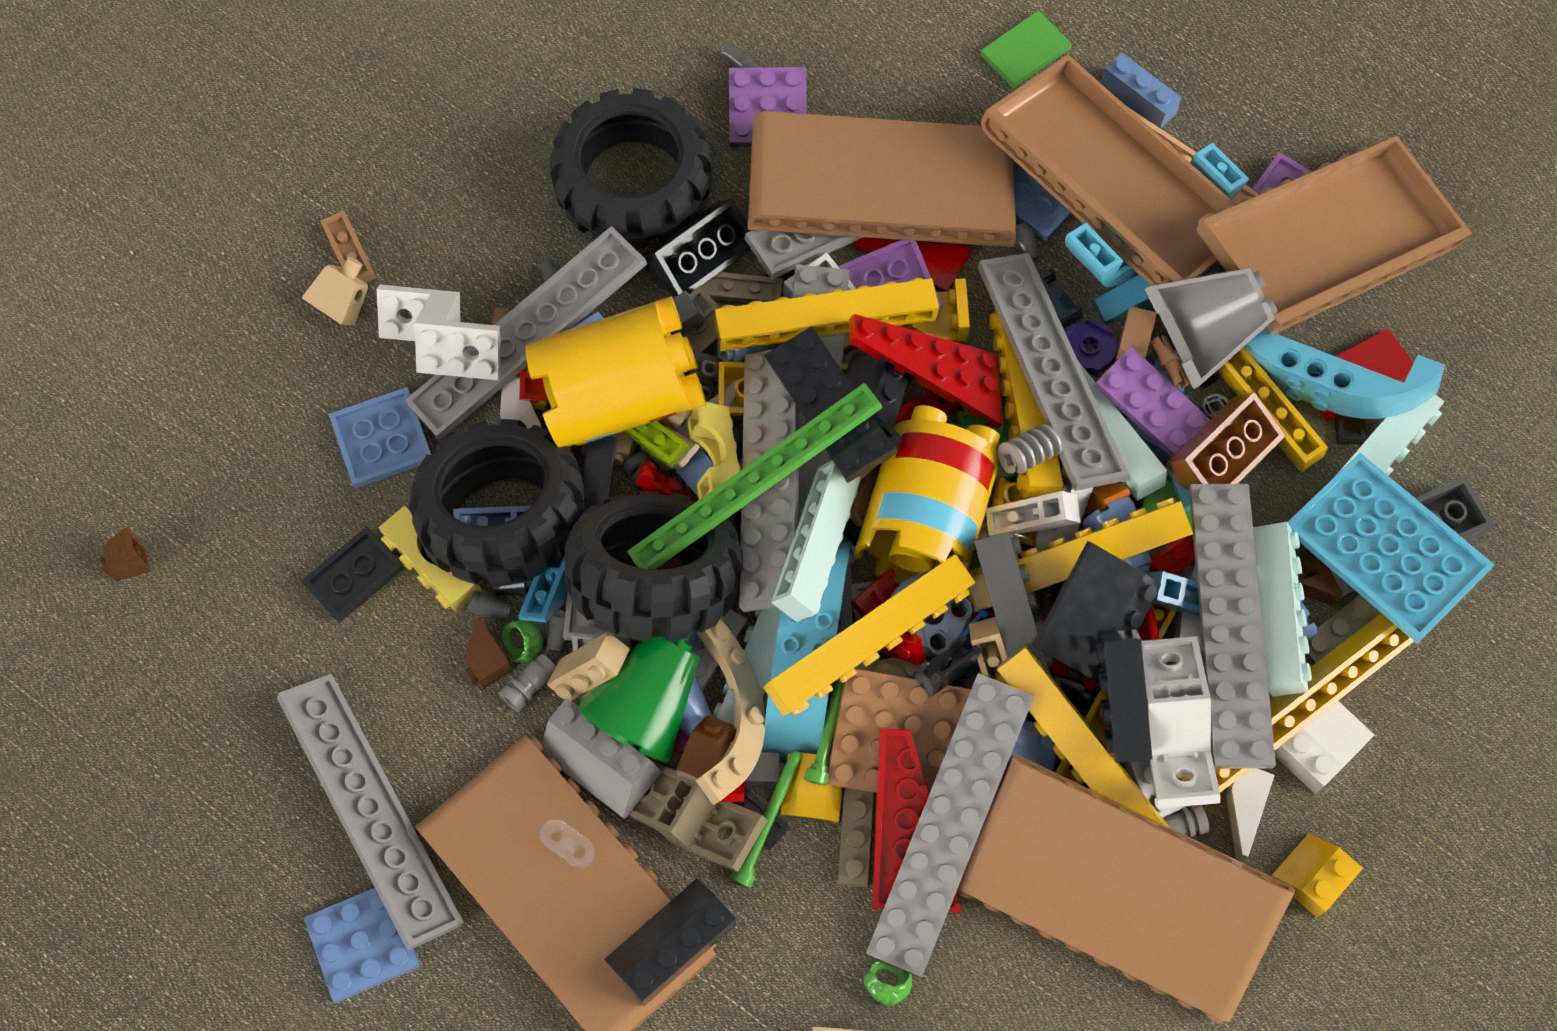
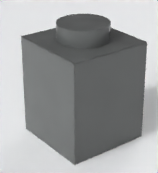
M686 291L673 298L682 325V329L673 331V333H681L683 336L706 320L695 299Z
M761 752L753 771L744 781V787L776 788L785 767V762H779V753Z

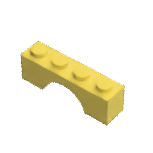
M706 402V406L693 409L692 413L687 417L690 439L701 445L713 462V467H709L697 483L699 500L740 471V464L736 454L737 444L734 441L733 421L730 418L729 407Z
M404 505L379 527L383 535L380 540L391 552L394 549L401 555L399 560L409 571L414 568L418 572L417 579L427 590L432 587L438 593L435 598L445 609L450 606L457 613L471 601L474 590L482 591L480 585L460 580L454 577L452 572L448 573L422 557V545L412 524L413 517Z

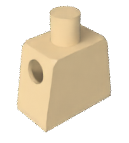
M348 257L343 267L335 265L325 266L305 292L302 299L341 325L354 326L368 289V285L356 277L363 264L354 258Z

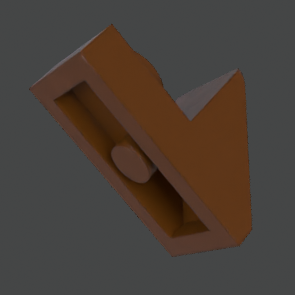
M1305 549L1300 556L1303 573L1310 578L1299 582L1303 586L1304 596L1329 605L1335 604L1343 595V592L1329 567L1308 549Z

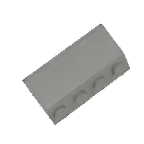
M568 698L563 701L547 722L542 746L544 747L541 751L547 759L553 757L564 773L624 819L662 773L651 760L628 743L624 745L595 726L579 711L578 706Z

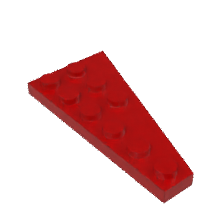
M853 314L849 319V340L852 345L878 360L884 358L894 364V369L902 374L907 372L916 377V382L951 403L957 401L967 407L968 413L975 417L980 415L990 421L989 425L995 429L1003 425L998 354L861 315Z
M880 728L872 909H884L929 796L910 729ZM955 894L948 912L962 913L957 894Z

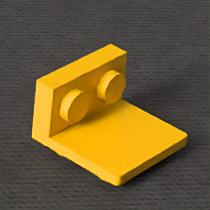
M966 278L955 279L954 288L949 289V292H937L942 308H939L936 320L913 323V327L928 335L953 342L967 341L970 324Z

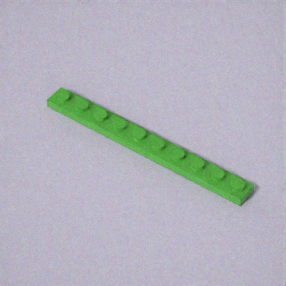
M863 383L627 552L638 568L655 570L882 409L881 403L867 385Z

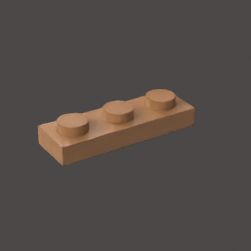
M345 211L320 220L341 267L344 266L348 257L354 258L363 264L356 276L365 283L376 279Z

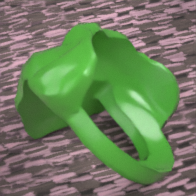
M519 619L518 621L508 623L502 632L504 646L513 654L510 658L511 662H529V660H533L534 657L538 656L544 642L542 632L531 621ZM515 627L523 636V649L517 648L512 643L511 631Z
M877 961L871 966L869 973L864 977V984L876 1002L882 1006L889 1007L902 1002L909 995L912 988V974L904 975L901 968L885 961ZM882 969L893 972L897 978V985L891 986L880 982L875 973Z

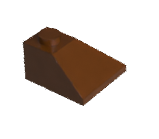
M706 715L692 730L676 769V775L696 782L699 777L714 767L725 755L730 743L734 741L736 730L733 724Z

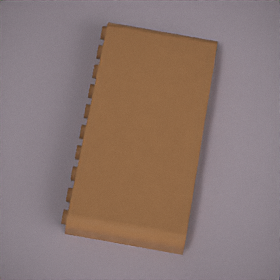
M1066 55L985 111L981 121L984 133L1083 224L1087 223L1122 260L1151 286L1202 277L1219 263L1196 231L1199 226L1198 221L1208 213L1214 215L1229 204H1232V206L1237 204L1069 55Z
M762 111L753 117L747 230L1014 247L1016 241L1014 160L984 133L982 126Z
M1398 136L1388 140L1382 138L1372 147L1367 148V146H1364L1351 156L1345 154L1335 163L1330 164L1327 162L1314 172L1308 170L1293 181L1287 179L1277 188L1272 189L1269 187L1254 198L1248 196L1235 206L1229 204L1214 215L1208 213L1198 221L1199 226L1196 229L1226 272L1250 268L1253 273L1259 271L1266 285L1261 290L1265 298L1271 296L1278 310L1273 313L1275 319L1266 326L1271 335L1288 329L1454 250L1472 234Z
M524 735L419 822L415 828L585 1031H634L716 958V954L713 951L716 944L648 1004L643 1006L604 959L675 897L666 887L661 890L657 886L655 881L658 878L647 865L642 868L635 859L638 855L628 843L623 846L616 839L619 833L609 821L605 824L602 823L597 817L600 814L597 807L590 800L586 802L582 800L578 795L581 790L571 778L566 781L562 777L560 772L563 769L553 757L547 759L541 751L544 747L536 737L528 738Z
M1014 753L995 793L959 883L957 893L965 898L973 899L974 897L984 902L983 905L993 912L999 913L1002 911L1010 915L1011 919L1019 925H1030L1038 929L1039 934L1047 939L1055 940L1057 938L1065 942L1066 947L1073 952L1079 954L1085 952L1093 956L1094 961L1107 968L1113 966L1121 970V974L1126 978L1136 982L1141 980L1149 984L1150 989L1160 995L1169 994L1177 998L1178 1003L1192 1010L1197 1008L1205 1012V1015L1212 1021L1222 1024L1223 1021H1231L1295 893V889Z

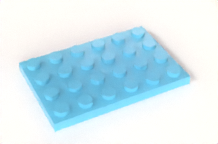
M1361 453L1288 521L1292 532L1297 531L1299 542L1417 644L1494 566L1490 560Z

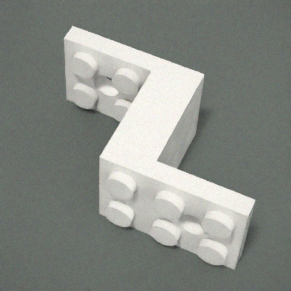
M390 285L378 286L379 338L415 341L416 373L499 380L501 375L500 326L460 322V292ZM399 310H409L412 318L406 319L402 317ZM473 346L478 350L479 354L475 356L470 355L466 352L465 347Z
M1197 636L1141 641L1153 760L1149 761L1158 808L1220 803V791L1211 754V698ZM1175 662L1176 665H1166L1165 663ZM1189 777L1191 780L1180 781L1178 780V778Z

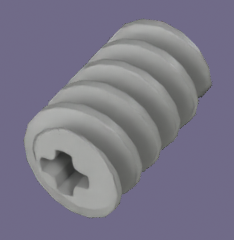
M1039 424L1035 428L1026 431V433H1022L1008 440V442L1000 444L997 450L999 461L1007 473L1013 474L1016 471L1022 474L1026 472L1027 468L1032 469L1036 464L1039 465L1044 460L1053 458V455L1061 454L1063 449L1061 440L1054 429L1047 424Z

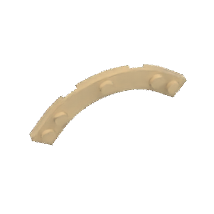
M721 618L710 629L702 633L696 632L720 666L729 689L735 692L737 704L734 706V729L736 730L734 741L730 743L722 759L696 780L713 805L725 798L747 779L759 759L765 736V709L758 679L746 652Z

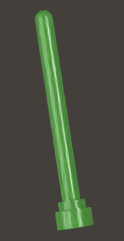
M840 679L836 680L815 763H811L810 768H807L804 778L805 781L827 786L829 779L826 764L834 736L844 684Z
M791 752L763 815L767 822L738 872L732 870L730 879L751 888L756 877L753 875L755 872L753 867L802 757L800 752Z

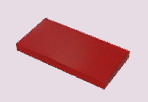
M863 237L856 240L854 248L868 254L900 241V239ZM916 241L935 289L940 292H949L955 279H957L972 255V249L960 243Z
M1389 328L1335 356L1400 382H1405L1414 364ZM1319 410L1326 422L1340 415L1329 410Z

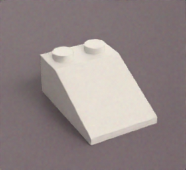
M1337 701L1274 751L1275 756L1316 794L1364 747L1374 734Z

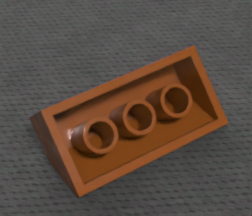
M1255 392L1236 396L1166 463V466L1179 484L1189 490L1191 484H1238L1285 435Z

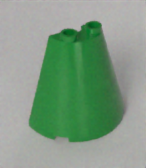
M667 637L652 638V641L641 640L627 654L618 675L587 691L578 701V709L590 722L624 745L628 743L632 747L640 748V753L668 763L700 656L691 651L693 646L683 639L668 641Z

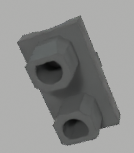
M693 350L697 368L687 371L686 376L694 373L697 374L705 400L708 402L711 398L720 358L716 355Z

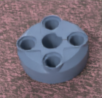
M928 572L920 573L905 580L894 590L890 598ZM964 598L959 603H956L954 599L946 604L948 607L946 612L936 619L932 615L928 616L923 620L926 625L914 633L921 636L926 658H934L952 647L969 626L972 604L967 598ZM952 605H956L959 608L960 617H956L952 613ZM931 637L938 640L939 650L931 647Z

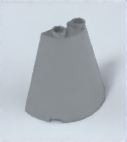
M1250 268L1145 288L1156 313H1159L1183 362L1182 367L1193 389L1205 382L1275 319L1273 313L1278 310L1271 296L1265 298L1261 290L1266 285L1259 271L1253 273Z

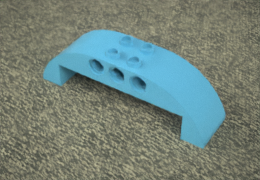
M1213 143L1197 152L1190 162L1231 200L1249 180ZM1087 223L1067 234L1065 245L1068 250L1103 286L1114 287L1138 275Z
M1265 329L1244 346L1281 392L1285 393L1290 399L1306 401L1321 411L1329 410L1343 416L1360 419L1387 418L1417 408L1437 394L1445 368L1444 364L1417 355L1403 383L1281 335H1271Z
M842 540L838 546L835 555L836 561L831 567L828 585L823 592L819 611L814 616L798 622L794 621L783 611L780 612L770 681L838 634L851 541ZM829 693L821 699H818L816 695L807 701L810 705L808 708L796 716L790 712L785 717H783L768 695L762 752L779 753V759L787 760V755L793 751L817 754L824 729Z

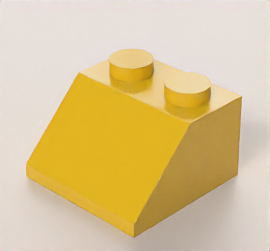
M1308 833L1271 877L1294 887L1295 893L1293 897L1318 918L1330 908L1363 867L1340 847Z

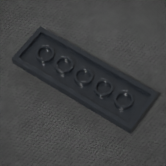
M812 326L764 355L807 423L855 390ZM873 415L825 448L847 483L897 453Z

